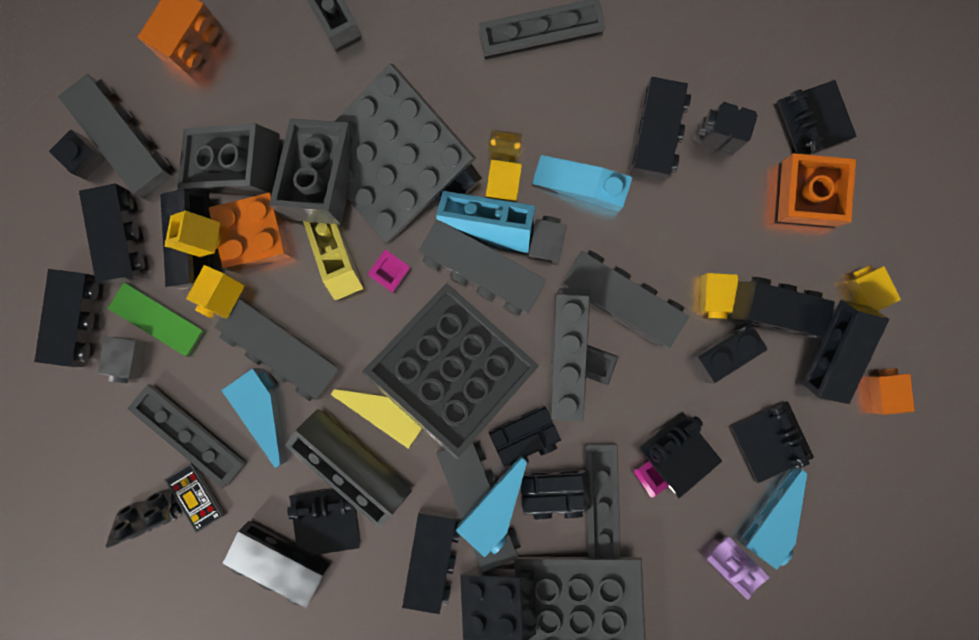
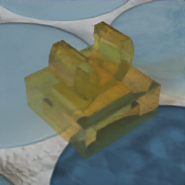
M492 129L488 151L492 152L491 159L497 160L499 154L505 153L509 157L508 162L514 163L515 155L519 156L522 134Z

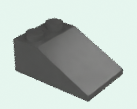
M290 118L269 206L283 219L342 224L348 197L350 124L348 122Z
M256 123L183 129L177 189L186 188L241 195H261L269 192L272 194L276 178L280 134Z

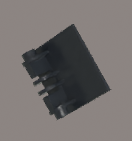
M836 80L802 91V89L790 93V96L777 100L797 154L808 155L857 137Z
M788 401L731 426L757 483L763 482L795 466L798 468L805 467L810 464L809 460L814 458Z
M684 412L639 447L640 451L678 499L722 462L721 458L700 433L703 426L701 419L697 416L693 418L687 417Z
M328 489L289 496L291 507L287 508L289 520H293L297 547L312 555L360 548L354 506L337 491Z
M171 490L164 493L161 491L156 492L140 504L135 506L130 504L120 509L116 514L106 548H110L128 539L132 540L146 532L152 531V528H159L161 524L165 525L177 520L178 515L182 514V510L178 503H172L174 495Z

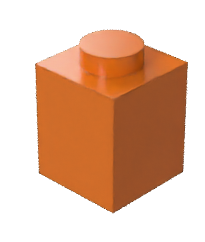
M898 368L879 369V375L868 376L872 413L886 415L915 412L911 374L899 373Z

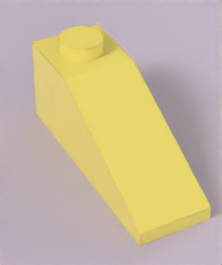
M303 221L322 281L333 299L338 300L364 289L339 225Z
M339 388L334 389L330 394L407 448L412 445L422 430L417 423L386 395Z

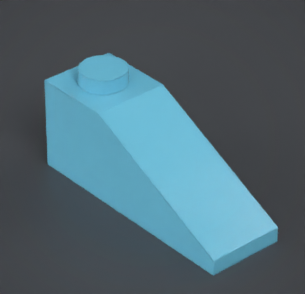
M541 155L532 185L620 212L624 206L633 177L602 167Z
M443 191L436 219L494 247L529 253L536 206Z
M253 368L221 391L270 462L277 468L287 461L276 391L273 389V386L276 384L266 370L261 371L260 368Z
M522 455L457 525L456 531L484 557L490 551L496 554L507 541L504 536L508 532L527 464L526 459Z
M796 467L791 469L739 540L741 544L775 569H778L780 565L784 566L788 563L793 555L792 549L796 545L807 473Z

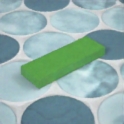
M123 282L107 308L185 357L190 356L205 332L199 326Z

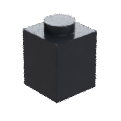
M72 129L49 150L71 174L84 180L106 160L103 154L86 137Z

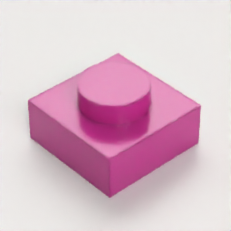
M385 249L367 275L394 293L411 267Z
M649 461L634 471L651 498L669 487Z

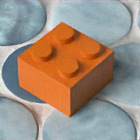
M160 0L137 38L158 57L188 75L192 69H195L200 64L203 56L202 52L207 44L212 43L217 37L220 23L206 5L199 0Z
M794 153L782 161L778 222L840 227L852 222L856 159Z
M270 192L208 207L211 219L221 222L219 228L221 240L218 251L223 269L234 272L291 258L283 219L269 206L272 195Z

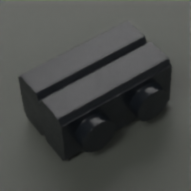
M727 102L720 104L716 110L710 109L707 117H703L698 134L702 135V146L712 149L719 147V151L733 155L751 140L758 116L757 112L743 107L739 110L737 105Z
M747 323L737 327L706 347V350H701L691 358L707 383L715 384L768 349L751 323Z
M545 405L488 431L504 467L512 466L521 455L526 459L527 463L529 462L527 456L538 451L541 456L556 450L558 448L556 443L562 441Z
M588 470L527 473L523 475L521 494L524 515L533 514L535 520L552 518V513H564V518L568 519L583 517V512L588 511L592 506Z

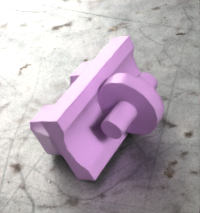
M728 535L705 557L747 600L761 584L770 578Z

